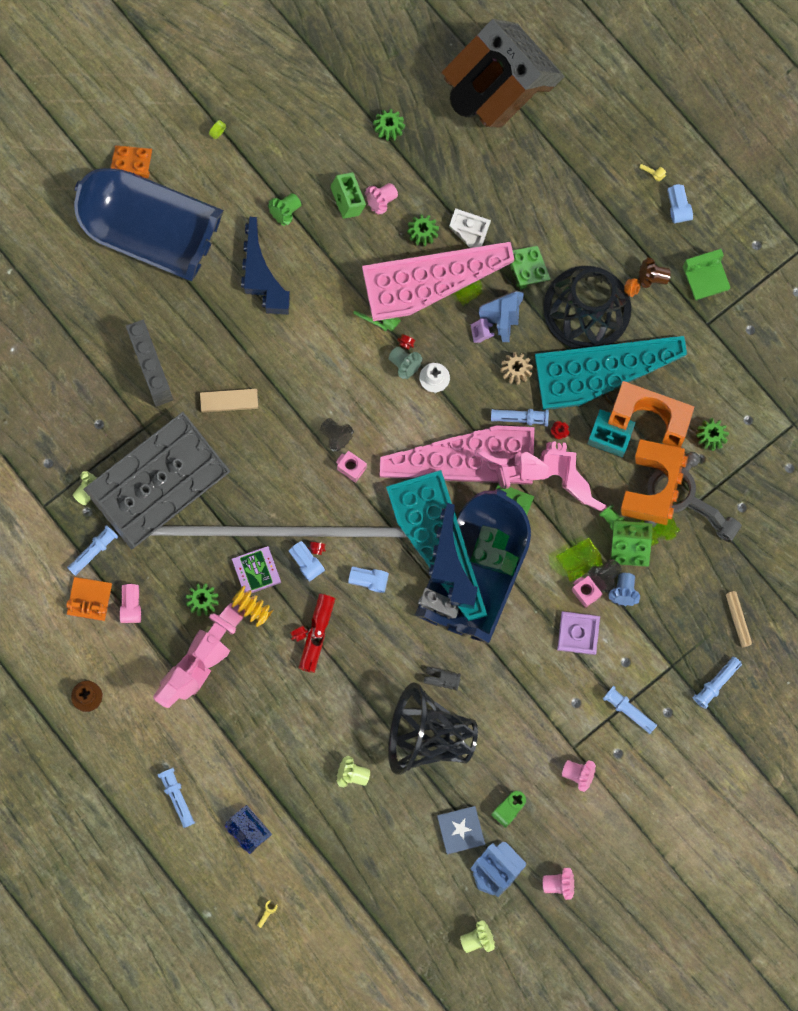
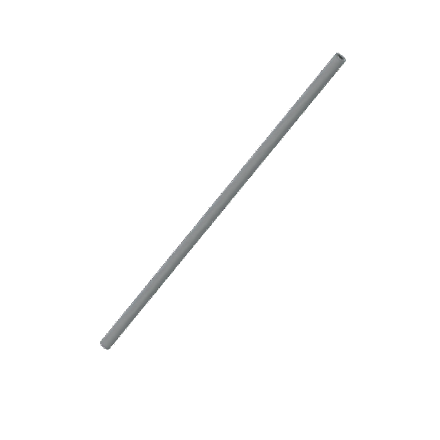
M161 526L150 535L407 537L401 528Z

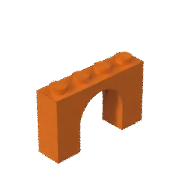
M623 381L608 424L626 430L631 415L638 410L652 411L658 414L666 424L662 443L681 448L686 437L694 406Z
M640 439L635 455L636 464L661 470L667 476L668 484L664 490L655 495H643L626 491L621 507L622 516L644 521L648 520L667 525L668 519L672 520L674 513L672 504L677 502L679 491L676 490L677 485L682 483L683 473H681L682 467H686L688 456H685L684 448Z

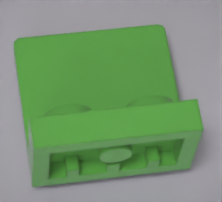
M722 249L685 260L683 269L695 300L730 290V285L721 263L724 256Z
M614 521L611 564L648 567L652 543V524Z

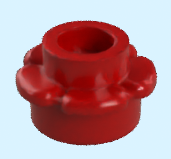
M402 334L400 339H397L400 342V347L406 350L414 348L415 340Z
M561 421L555 422L553 427H551V434L559 440L566 438L569 435L568 424L565 422L561 423Z
M310 542V547H307L311 549L312 554L322 555V551L326 552L325 544Z
M304 626L290 632L291 640L295 639L296 642L303 640L307 637L306 633L308 630Z

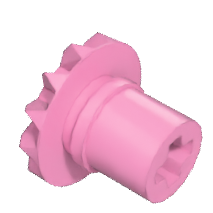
M391 183L381 188L369 186L364 192L365 200L376 214L385 213L387 211V203L398 197V192Z
M568 760L564 765L562 777L578 783V789L585 792L590 787L594 778L595 763L589 760L585 765H580Z
M564 868L562 874L544 875V893L563 894L565 900L572 899L575 886L574 874L571 868Z

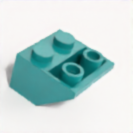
M600 409L587 445L623 458L636 422L630 420L626 430L608 424L611 413Z

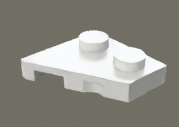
M455 209L449 228L469 248L482 247L491 220Z

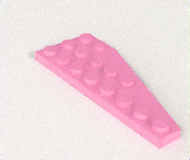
M511 242L362 266L372 320L378 321L412 315L513 263L514 256Z
M493 426L489 429L478 430L467 435H460L423 447L420 446L412 450L383 456L380 458V478L413 479L441 470L445 481L499 483L496 472L498 465L482 459L475 454V450L478 448L492 457L507 459L508 467L515 466L514 455L518 452H528L534 455V427ZM514 479L510 481V484L532 485L533 480L521 481L520 479Z

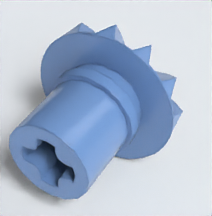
M630 573L618 575L617 587L609 592V599L612 600V603H618V605H624L625 607L626 605L633 606L639 603L640 594L634 589L635 576Z

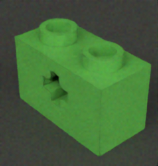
M354 173L336 175L330 188L342 218L360 216L366 203Z

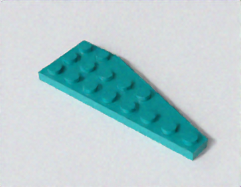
M678 336L535 354L542 409L550 410L581 406L621 387L623 381L630 383L687 355L685 337Z
M441 470L386 487L397 524L429 568L431 564L435 563L436 557H433L434 546L439 544V538L436 537L438 527H442L443 520H440L442 508L446 509L447 503L452 504ZM454 513L453 537L456 552L473 586L478 587ZM442 584L447 593H449L450 587H454L452 585ZM479 587L474 609L458 606L468 621L487 616Z

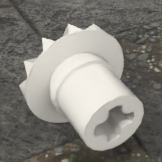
M430 363L421 370L419 380L422 387L428 392L437 393L443 391L448 386L450 375L443 365Z

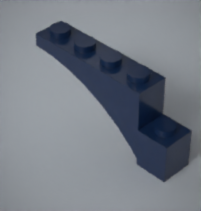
M249 217V223L245 224V234H248V241H244V252H247L246 259L243 258L242 269L246 271L245 277L242 276L241 288H244L245 294L267 295L263 296L262 307H266V313L289 315L290 291H285L267 267L258 241L257 217Z
M447 503L446 509L442 508L440 520H443L442 527H438L436 538H439V544L434 546L433 557L436 558L435 563L430 565L429 576H432V582L454 586L453 588L450 587L448 593L451 605L474 609L478 587L473 586L459 561L453 537L455 504Z

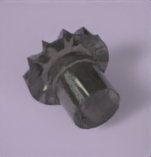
M331 418L326 419L320 427V432L329 438L328 446L332 451H340L341 448H345V445L349 444V440L352 439V434L354 433L349 424L340 426Z
M609 559L602 567H591L588 575L598 589L609 593L615 588L614 578L622 571V568L617 561Z

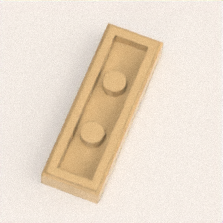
M257 389L200 393L202 413L258 409Z

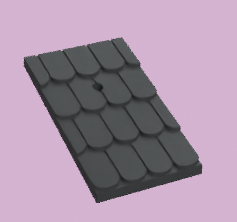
M181 412L83 490L90 496L91 500L102 511L103 515L132 550L231 471L186 414Z

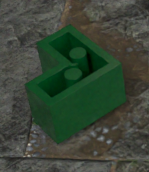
M482 525L470 559L471 563L483 569L513 576L519 558L505 551L509 535L499 529Z

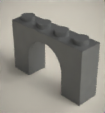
M144 319L126 325L155 407L173 401L169 385Z

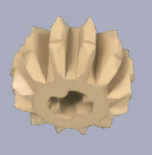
M514 352L513 358L507 355V361H502L501 363L503 367L500 369V372L505 373L503 379L510 378V384L513 383V380H516V384L520 385V379L523 382H527V377L532 375V372L529 370L533 368V365L528 364L530 362L529 358L523 359V353L520 354V357H517V353ZM514 366H518V372L513 369Z

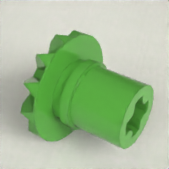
M290 193L283 200L273 198L268 204L269 213L273 215L277 223H281L283 226L289 225L292 222V213L301 207L300 199L293 193Z

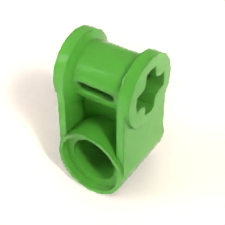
M520 791L512 792L499 804L491 816L506 828L525 805L526 796ZM513 795H514L515 797H517V796L520 795V796H521L520 801H521L522 803H521V804H518V803H517V804L514 805V804L512 803V802L514 801V799L512 798Z

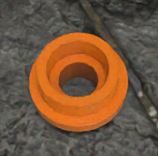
M635 278L628 279L624 287V292L628 296L633 297L640 290L639 281Z

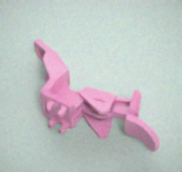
M555 441L552 443L548 442L546 450H543L540 460L528 452H518L514 455L516 465L508 467L507 459L492 457L478 448L475 450V454L482 459L498 465L496 472L501 488L508 489L510 481L514 479H520L521 481L541 480L551 475H558L562 478V487L579 502L602 512L607 508L605 504L592 498L589 484L576 470V453L566 452V443H562V445L557 443L556 449Z
M230 603L220 616L215 613L210 614L209 618L214 622L208 633L202 630L198 631L188 653L161 680V686L154 694L153 699L163 707L169 708L179 698L186 700L190 696L196 695L211 672L208 668L216 665L228 656L230 650L220 642V639L225 632L231 635L235 633L236 626L244 618L245 610L237 612L239 605L231 607L232 603Z

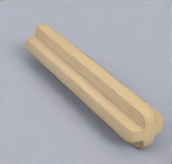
M731 591L726 594L728 605L741 647H748L752 645L737 592Z

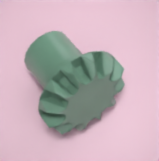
M400 347L394 348L389 355V361L399 368L398 375L402 379H409L410 376H414V373L421 366L423 359L418 352L408 354Z

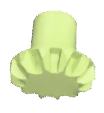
M83 471L80 474L83 481L73 493V497L79 503L86 506L91 498L83 489L97 479V477L90 472Z
M346 756L340 763L337 783L339 787L343 788L348 783L365 786L370 777V769L354 764L352 757Z
M483 920L476 923L477 929L460 936L461 944L466 953L479 948H484L487 952L494 950L495 942L491 930Z

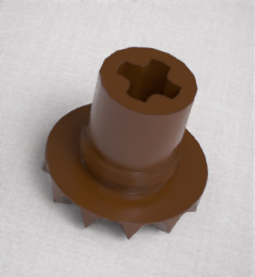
M646 258L640 266L639 284L643 288H649L652 283L667 285L670 280L671 271L669 268L655 265L654 259Z
M82 681L73 688L71 700L78 710L91 712L101 704L103 693L96 683Z

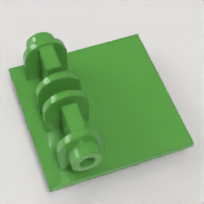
M538 246L512 250L514 262L510 266L511 271H514L512 275L516 277L517 287L524 289L528 284L551 280Z

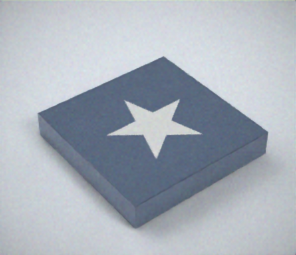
M475 806L437 816L447 854L485 845Z

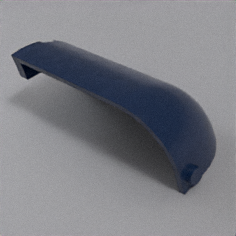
M104 168L91 171L81 181H78L75 186V215L79 225L90 238L111 249L193 281L201 268L199 262L203 256H207L212 243L209 240H211L213 232H217L224 210L120 169Z
M496 489V491H482L476 494L465 504L457 516L469 559H471L482 525L499 529L509 535L505 551L519 558L513 576L483 569L471 563L487 616L468 621L461 610L458 609L456 619H447V617L436 613L437 610L431 611L425 607L422 608L420 604L415 616L436 626L437 624L444 627L448 626V631L462 636L464 633L471 635L470 638L485 643L490 642L527 554L531 539L530 523L525 511L516 501L506 496L507 493L505 491ZM430 578L426 588L448 597V593L442 584L432 582V578Z

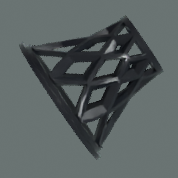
M578 266L566 270L553 280L544 298L543 312L549 330L560 342L573 349L612 345L623 335L631 317V300L628 294L624 292L625 286L611 272L599 267ZM588 277H597L601 280V284L603 281L608 284L610 288L609 296L611 297L602 306H587L577 297L576 284L583 278L587 281ZM570 284L562 291L561 287ZM554 292H555V294L558 295L559 297L556 299V301H555V302L553 303V305L551 306V304H552V298H553V295H554ZM562 302L567 303L564 313L556 312ZM571 306H574L575 314L569 315ZM622 306H624V315H623V317H622V312H621V309H620ZM607 312L606 321L604 322L601 317ZM612 312L616 314V322L610 321ZM589 315L592 319L585 326L583 317ZM578 318L580 327L571 332V320ZM554 319H564V333L559 329ZM595 322L601 326L596 336L590 329ZM608 327L615 330L610 336L603 339ZM585 332L591 342H581L574 338Z
M410 683L402 692L392 718L388 742V759L392 772L402 775L412 768L439 761L468 763L474 754L477 744L478 726L476 720L449 712L426 694L420 684ZM411 695L421 708H405ZM426 702L429 703V705H430L433 709H431V708H426ZM410 715H421L420 725ZM402 716L415 731L397 737ZM432 730L434 736L430 737L424 731ZM453 735L458 738L455 742L450 739ZM418 736L415 746L405 742L408 739ZM472 737L471 747L464 743V740ZM396 746L412 753L398 761ZM432 747H436V748H437V749L432 750V751L429 750V748H432ZM417 755L423 756L420 760L414 761Z

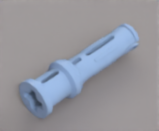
M492 409L491 421L527 423L529 426H532V424H544L548 427L549 410L533 411V409H530L528 411Z
M106 525L105 529L97 537L93 538L90 546L67 568L76 576L101 550H106V546L114 538L117 539L118 536Z
M733 656L713 680L705 683L700 693L693 696L695 702L706 709L708 703L714 696L717 697L719 695L721 687L742 666V663Z
M612 686L603 697V700L610 702L616 707V711H622L648 734H651L657 724L629 702L627 696L624 697L615 690V686Z
M171 768L157 776L161 778L165 787L164 792L167 795L169 794L183 828L195 824V821L180 791L181 784L177 782L173 773L175 770Z

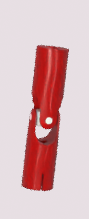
M319 594L312 617V627L308 632L298 667L302 671L315 673L325 637V629L329 624L336 599L332 596ZM311 637L320 639L316 646L312 643Z

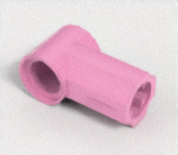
M122 585L121 623H141L139 585Z

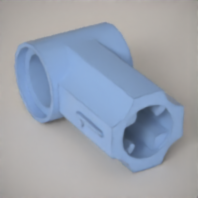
M678 184L668 188L673 223L693 220L692 208L687 202L684 185Z
M302 541L295 544L289 550V553L300 566L301 572L309 582L325 571L319 560L313 557Z
M352 567L348 583L367 587L371 591L385 593L389 573L375 569L370 571Z

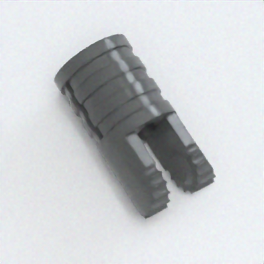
M427 667L426 673L431 676L424 678L425 684L458 691L461 678L460 673L457 674Z

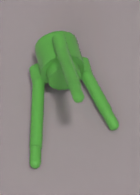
M353 312L355 315L381 327L385 332L387 329L393 331L401 321L397 317L381 320L384 322L382 324L378 321H373L372 318L362 313Z

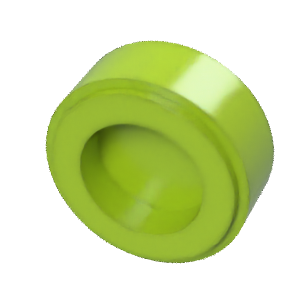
M221 120L217 121L211 128L209 135L214 139L219 138L224 132L226 124Z

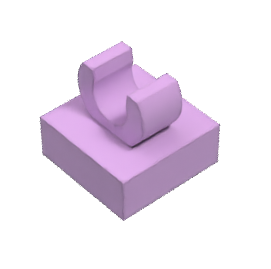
M480 319L471 324L474 343H480L494 336V333L489 331V328L493 325L488 323L487 319Z

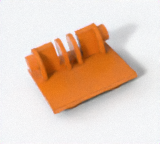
M115 146L111 168L125 170L149 179L148 170L152 149Z
M74 577L70 600L67 601V615L105 621L112 583Z

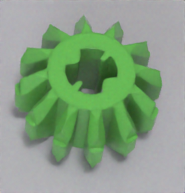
M383 109L382 115H376L377 120L373 122V125L376 126L374 131L379 133V138L386 136V141L389 140V137L396 140V135H402L405 124H403L404 118L399 117L400 113L398 111L393 114L392 109L389 110V113Z
M420 214L419 219L413 217V222L408 223L410 229L407 230V234L411 235L410 241L416 240V245L423 242L424 247L427 241L432 244L433 238L438 237L436 232L439 231V227L435 225L436 220L430 221L429 215L425 219L422 214ZM422 228H425V229H426V231L424 230V233H423V232H420V230H422Z
M711 418L709 423L704 420L702 422L703 426H698L697 430L699 433L696 434V437L702 438L698 444L705 443V450L709 446L711 451H714L716 447L721 449L723 447L722 444L727 443L728 440L725 437L729 435V432L724 431L727 427L726 425L720 426L721 420L714 423V419ZM711 432L715 433L713 438L710 437Z
M196 584V591L193 588L189 589L193 595H186V598L191 600L186 605L187 607L193 606L190 609L191 613L197 610V616H201L202 611H204L205 616H208L207 610L210 609L214 612L215 608L212 605L219 604L217 600H213L219 597L218 593L212 594L215 590L213 587L207 590V584L203 585V589H201L199 584ZM201 596H205L207 602L200 604L198 598L201 599Z

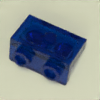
M247 805L234 814L225 824L228 833L234 836L239 841L241 848L249 854H252L256 848L272 836V833Z

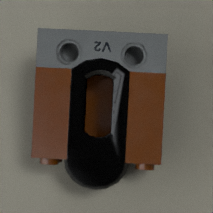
M492 19L441 72L445 76L444 80L450 86L453 85L449 99L451 107L458 115L466 118H480V121L486 127L500 128L537 91L550 92L565 77L518 23Z

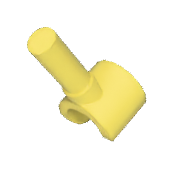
M643 164L640 165V169L652 174L656 181H661L666 176V171L662 167L655 171Z
M271 900L266 903V911L257 924L260 928L269 915L275 913L277 905L273 910L268 909Z

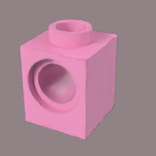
M350 451L346 454H341L336 462L338 464L337 470L355 483L367 468V463ZM348 462H353L356 467L349 470L345 465Z
M589 576L586 578L580 577L573 583L575 586L572 588V592L585 608L602 596L601 591ZM581 587H589L591 593L584 595L581 592Z

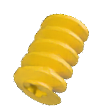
M243 585L233 597L231 607L239 605L237 612L245 610L244 617L251 615L250 622L257 620L256 627H258L268 619L274 609L268 612L270 606L262 607L263 600L256 602L257 595L250 598L252 591L248 590L244 593L246 586Z

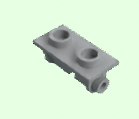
M425 588L422 597L418 601L422 608L425 607L431 611L435 609L437 610L436 613L447 617V619H456L459 608L458 606L451 605V599H448V597Z

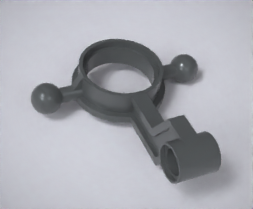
M689 452L686 454L688 456L686 467H682L681 473H683L682 480L687 484L689 493L682 502L672 504L674 513L689 507L706 517L713 528L718 530L717 535L721 539L732 542L742 525L732 517L724 519L719 510L694 497L696 484L689 470L691 467L699 464L700 457L695 452ZM659 469L649 479L648 495H655L657 483L667 477ZM648 520L644 521V523L652 524V527L658 524Z

